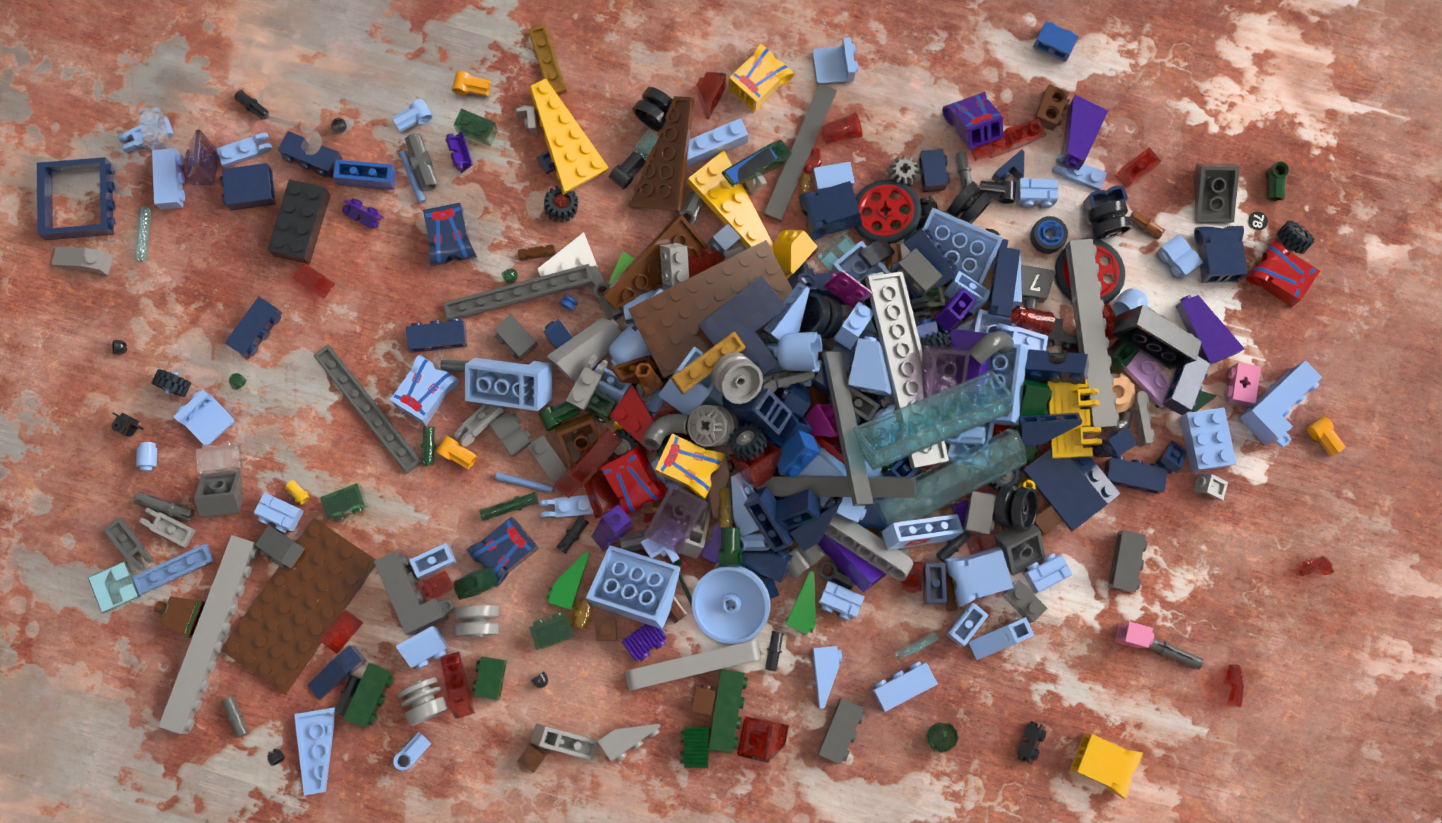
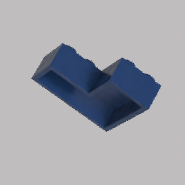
M761 275L700 322L699 326L714 346L735 331L746 347L739 353L750 359L760 369L762 375H764L779 363L756 330L785 309L786 305Z

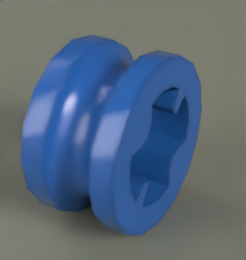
M563 295V301H560L559 304L565 309L574 312V306H577L578 302L567 295Z

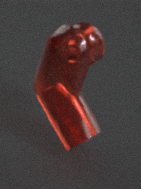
M819 148L811 150L812 158L804 167V172L807 175H811L814 168L821 167L822 165Z

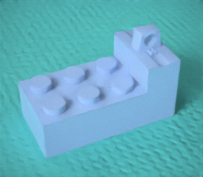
M473 358L465 364V401L538 411L552 400V363L533 361L526 365Z
M1305 360L1288 370L1256 400V404L1250 406L1238 418L1264 445L1274 442L1280 448L1285 447L1292 440L1287 431L1293 426L1284 417L1292 411L1291 407L1294 404L1297 405L1305 399L1304 395L1308 391H1313L1319 385L1317 382L1322 376Z

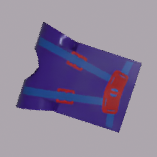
M985 91L948 104L942 108L945 120L948 124L955 127V130L969 150L1004 137L1003 117L993 104L987 100Z

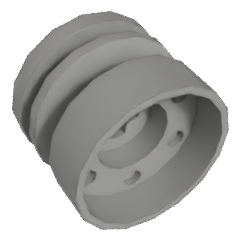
M703 405L696 408L689 416L687 423L691 439L704 447L726 446L729 444L728 438H730V433L734 434L733 430L735 428L739 429L736 415L727 407L721 405Z
M436 677L412 683L397 694L398 699L408 697L407 700L400 704L401 707L410 705L412 709L404 714L409 727L429 720L449 709L444 697L434 698V695L441 690L440 687L430 688L438 683Z

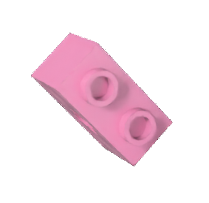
M1240 362L1230 367L1228 372L1230 382L1225 391L1227 403L1246 407L1256 404L1261 367Z
M1133 622L1119 623L1115 643L1137 649L1149 648V645L1154 640L1153 628Z

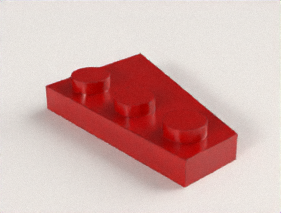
M633 385L609 415L641 444L644 433L651 423L655 421L646 408L645 402L639 396L637 388Z

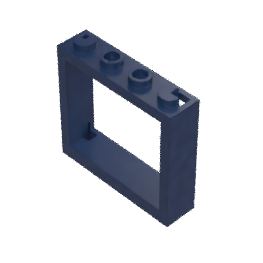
M106 157L37 163L38 236L46 241L114 235L116 221L113 217V210H115L116 205L113 200V193L115 192L113 175L115 171L113 170V164ZM100 168L101 224L53 228L52 172Z

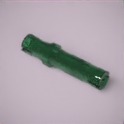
M532 492L480 509L479 512L482 520L485 521L512 511H521L527 506L538 504L539 500L536 492Z

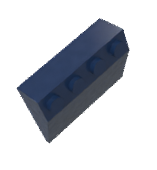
M1052 447L1022 470L1029 480L1035 483L1037 490L1049 505L1054 508L1071 532L1120 494L1091 457L1052 459Z

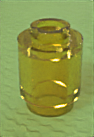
M580 599L579 603L575 602L571 621H573L572 626L587 629L588 625H590L594 606H591L589 601Z

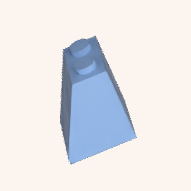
M865 336L864 339L858 338L848 385L857 391L894 398L882 345L873 337Z
M694 346L672 377L704 353ZM712 373L684 394H681L670 379L658 396L681 413L691 415L715 387L712 382Z

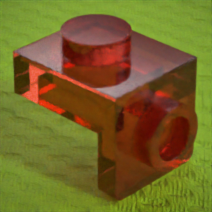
M1324 556L1315 557L1314 559L1310 557L1301 563L1302 567L1297 569L1301 576L1309 575L1318 568L1323 575L1334 573L1332 563Z
M913 561L909 574L904 581H901L903 590L910 593L922 591L923 562Z
M447 571L422 581L424 584L422 590L426 597L430 596L431 599H436L455 589Z

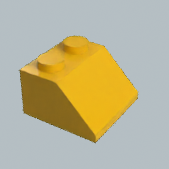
M783 230L774 242V255L784 273L794 274L818 246L804 230Z

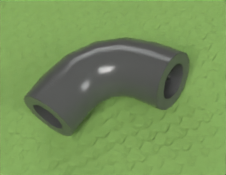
M995 331L982 337L973 345L968 353L983 365L995 352H1009L1014 346V340L1006 332Z
M668 414L659 417L651 423L641 440L642 444L648 449L658 450L666 436L673 433L688 434L687 423L690 415Z

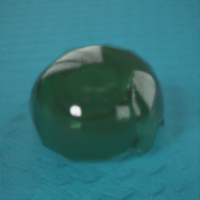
M935 723L928 729L926 735L928 746L938 753H947L952 750L959 738L957 730L951 723Z

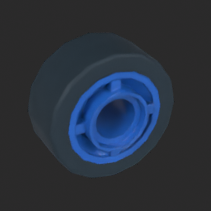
M1054 216L1041 218L1035 223L1030 232L1032 245L1036 250L1046 254L1057 252L1068 239L1066 224ZM1045 232H1050L1053 238L1047 237Z

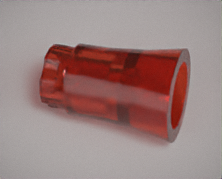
M856 112L830 122L828 125L821 126L826 144L832 141L834 143L841 140L863 137L860 120Z
M1019 305L1012 309L1011 322L1018 327L1046 336L1053 330L1055 316L1052 312Z

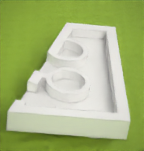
M584 232L538 268L540 276L586 264L597 266Z

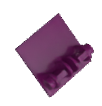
M843 270L837 274L833 272L829 277L830 280L823 285L831 294L837 296L853 309L858 302L862 303L873 295V292Z

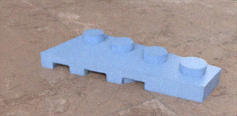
M336 707L294 714L304 795L326 792Z

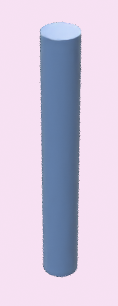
M406 150L400 151L399 155L418 203H423L426 200Z
M499 472L496 473L495 480L552 494L553 486Z

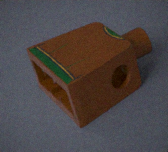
M170 596L167 603L158 601L154 607V612L162 614L160 620L162 625L184 637L192 638L206 602Z

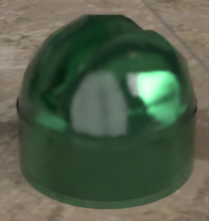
M513 268L506 269L501 273L503 279L509 285L513 284L518 278V273Z
M239 373L231 374L229 377V384L234 390L243 387L247 381Z

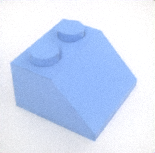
M433 626L396 646L411 668L417 667V669L428 665V660L434 657L436 660L446 655L445 651L450 649L440 629Z

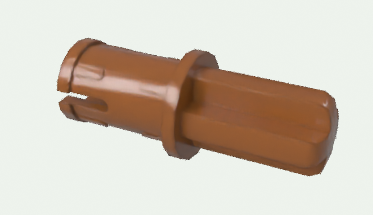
M1136 210L1129 216L1132 222L1142 228V231L1146 230L1157 239H1160L1163 235L1162 233L1165 232V229L1154 223L1152 218L1148 219Z

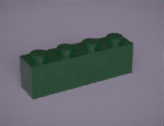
M1024 379L1020 416L1047 415V401H1050L1052 397V390H1050L1047 383ZM1013 425L1007 448L1009 457L1033 462L1034 455L1036 456L1038 453V444L1034 447L1022 445L1019 438V426Z
M721 669L708 747L710 750L732 753L733 749H737L739 737H735L736 729H740L742 717H738L739 709H743L745 697H741L742 689H746L748 677H744V672Z

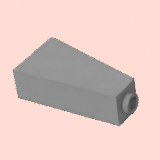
M602 317L551 352L547 358L570 381L576 383L593 354L598 357L593 366L594 368L609 351L610 344L622 333L618 329L620 326L613 319L609 321Z

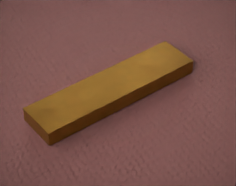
M546 24L528 29L543 79L549 82L557 95L567 93Z
M734 331L670 379L681 394H684L710 375L714 365L721 357L729 353H739L746 347Z

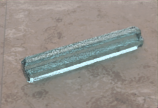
M141 207L139 209L135 260L137 262L147 261L151 209L148 207Z

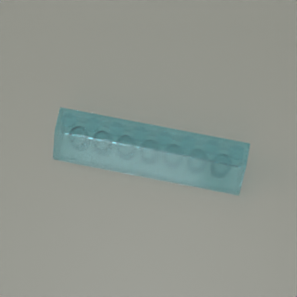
M992 370L856 426L853 430L864 459L872 470H876L1011 413L1014 396Z
M1009 428L986 440L984 445H976L949 459V461L943 462L916 476L915 498H873V501L886 528L893 523L918 520L1026 464L1025 446L1018 431Z

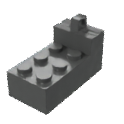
M395 551L374 561L405 634L413 636L449 619L447 614L454 610L451 600L440 601L432 599L427 602L423 591L420 592L417 587L419 580L416 574H412L409 567L412 565L408 556Z

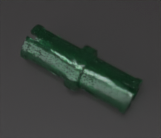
M434 426L423 427V443L420 446L422 448V466H429V464L434 466V449H436Z

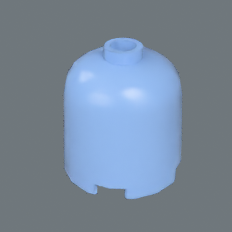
M633 323L610 344L609 353L613 358L611 363L614 366L651 354L639 330L636 332L633 330L636 327Z
M818 332L783 335L778 345L774 347V357L778 359L780 366L784 370L819 372L822 360H818V352H822L821 336L817 335Z

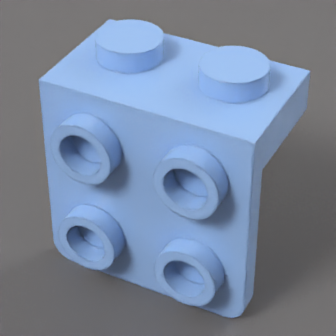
M851 37L843 38L842 46L813 50L818 84L854 81L855 73L858 72V63L854 61L853 55H855L856 51L855 44H851Z
M202 390L195 393L188 404L181 406L173 417L185 425L203 445L209 446L234 423V418L211 394Z

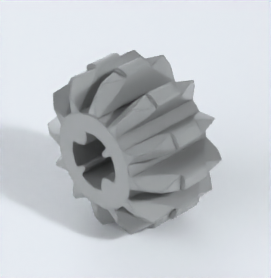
M905 155L902 156V159L896 157L895 162H891L889 165L888 174L892 175L890 180H896L897 183L902 182L905 185L912 186L913 181H917L919 178L917 174L920 173V169L916 168L918 162L912 163V157L906 160Z

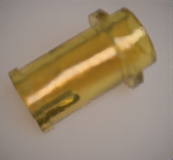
M801 174V177H799L800 189L798 197L803 193L810 192L811 182H813L812 175Z

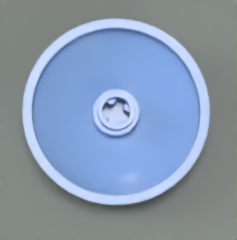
M720 566L712 569L700 579L694 589L692 596L694 618L701 630L718 642L740 644L749 641L758 635L769 618L771 605L766 586L756 574L746 568Z

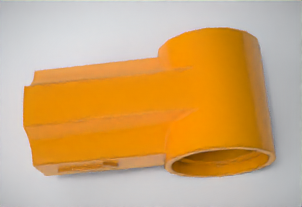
M457 71L452 91L459 95H468L470 93L488 97L491 81L472 77L467 72Z
M1322 416L1307 427V432L1314 440L1320 442L1331 457L1342 451L1346 446L1333 431V423L1327 417Z
M447 435L435 451L444 458L453 460L468 470L473 466L477 455L460 446V443Z

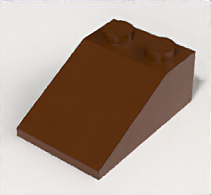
M591 413L555 426L557 437L577 484L604 474L600 467L609 461Z

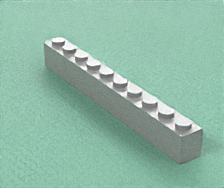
M1093 239L1070 240L1065 248L1079 353L1088 354V388H1097L1099 391L1096 395H1085V401H1099V406L1086 407V409H1090V427H1101V430L1113 429L1119 422L1118 412H1115L1116 394L1112 390L1114 377L1110 374L1111 357L1107 352L1109 340L1108 337H1105L1106 319L1103 318L1102 314L1104 302L1100 299L1102 287L1097 277L1099 273V265L1095 261L1097 249L1096 245H1093Z
M231 535L158 727L179 734H188V731L192 730L195 723L193 718L202 705V694L206 692L209 686L208 678L210 673H213L216 668V657L221 653V648L224 645L222 641L230 630L231 617L236 614L238 599L244 593L245 580L249 578L252 572L251 564L253 559H256L258 556L259 548L255 545L256 543Z

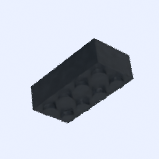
M289 179L267 249L273 256L310 265L331 196L325 187Z
M1144 305L1117 315L1112 333L1115 337L1170 370L1196 361L1201 345V340L1194 337L1193 334L1186 332L1178 325L1173 324L1165 319L1164 316L1157 314Z

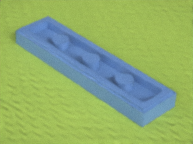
M203 544L135 575L132 579L138 594L142 596L215 561L208 544Z

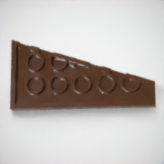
M674 96L665 117L666 121L662 130L660 129L657 135L659 136L657 142L651 149L641 172L642 177L639 184H636L635 193L627 207L681 212L694 98Z
M678 214L601 296L613 309H618L633 301L644 292L647 293L653 287L663 284L660 245L673 243L686 245L688 268L698 265L702 260L714 256L715 253L684 216Z

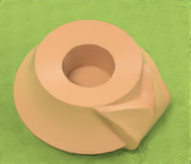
M1123 373L1112 374L1114 377L1112 390L1116 394L1115 412L1118 413L1128 410L1135 400V384Z

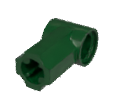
M1276 162L1266 171V178L1268 179L1267 199L1270 201H1282L1285 199L1286 176L1289 173V167L1285 162ZM1275 169L1280 172V175L1276 174Z
M565 401L555 407L551 406L540 411L538 416L545 430L551 431L555 429V426L580 413L576 406Z
M722 528V548L718 555L720 566L740 567L742 565L743 553L740 549V528Z

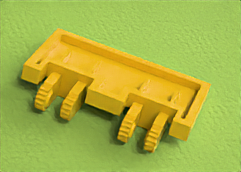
M1086 379V384L1076 385L1048 381V386L1052 390V397L1049 401V413H1079L1082 419L1081 425L1051 439L1052 459L1093 457L1092 448H1083V446L1102 444V439H1083V434L1101 432V427H1090V409H1081L1080 407L1099 406V401H1080V395H1096L1099 393L1098 389L1088 388V379Z

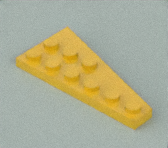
M544 79L531 85L529 89L540 117L539 122L545 133L546 144L552 162L555 164L558 180H560L563 195L607 172L609 167L549 82Z
M723 150L689 177L686 183L725 225L729 224L741 237L739 240L748 249L767 240L774 253V245L741 181L739 180L734 183L726 172L733 166Z

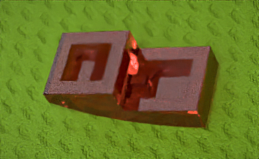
M303 263L292 277L323 299L326 298L335 286L334 282L315 271L306 263Z
M1003 528L995 529L987 536L976 535L970 537L966 541L970 555L997 547L995 535L1002 532Z
M1229 664L1224 683L1231 685V690L1226 705L1241 707L1244 691L1241 667L1237 664Z

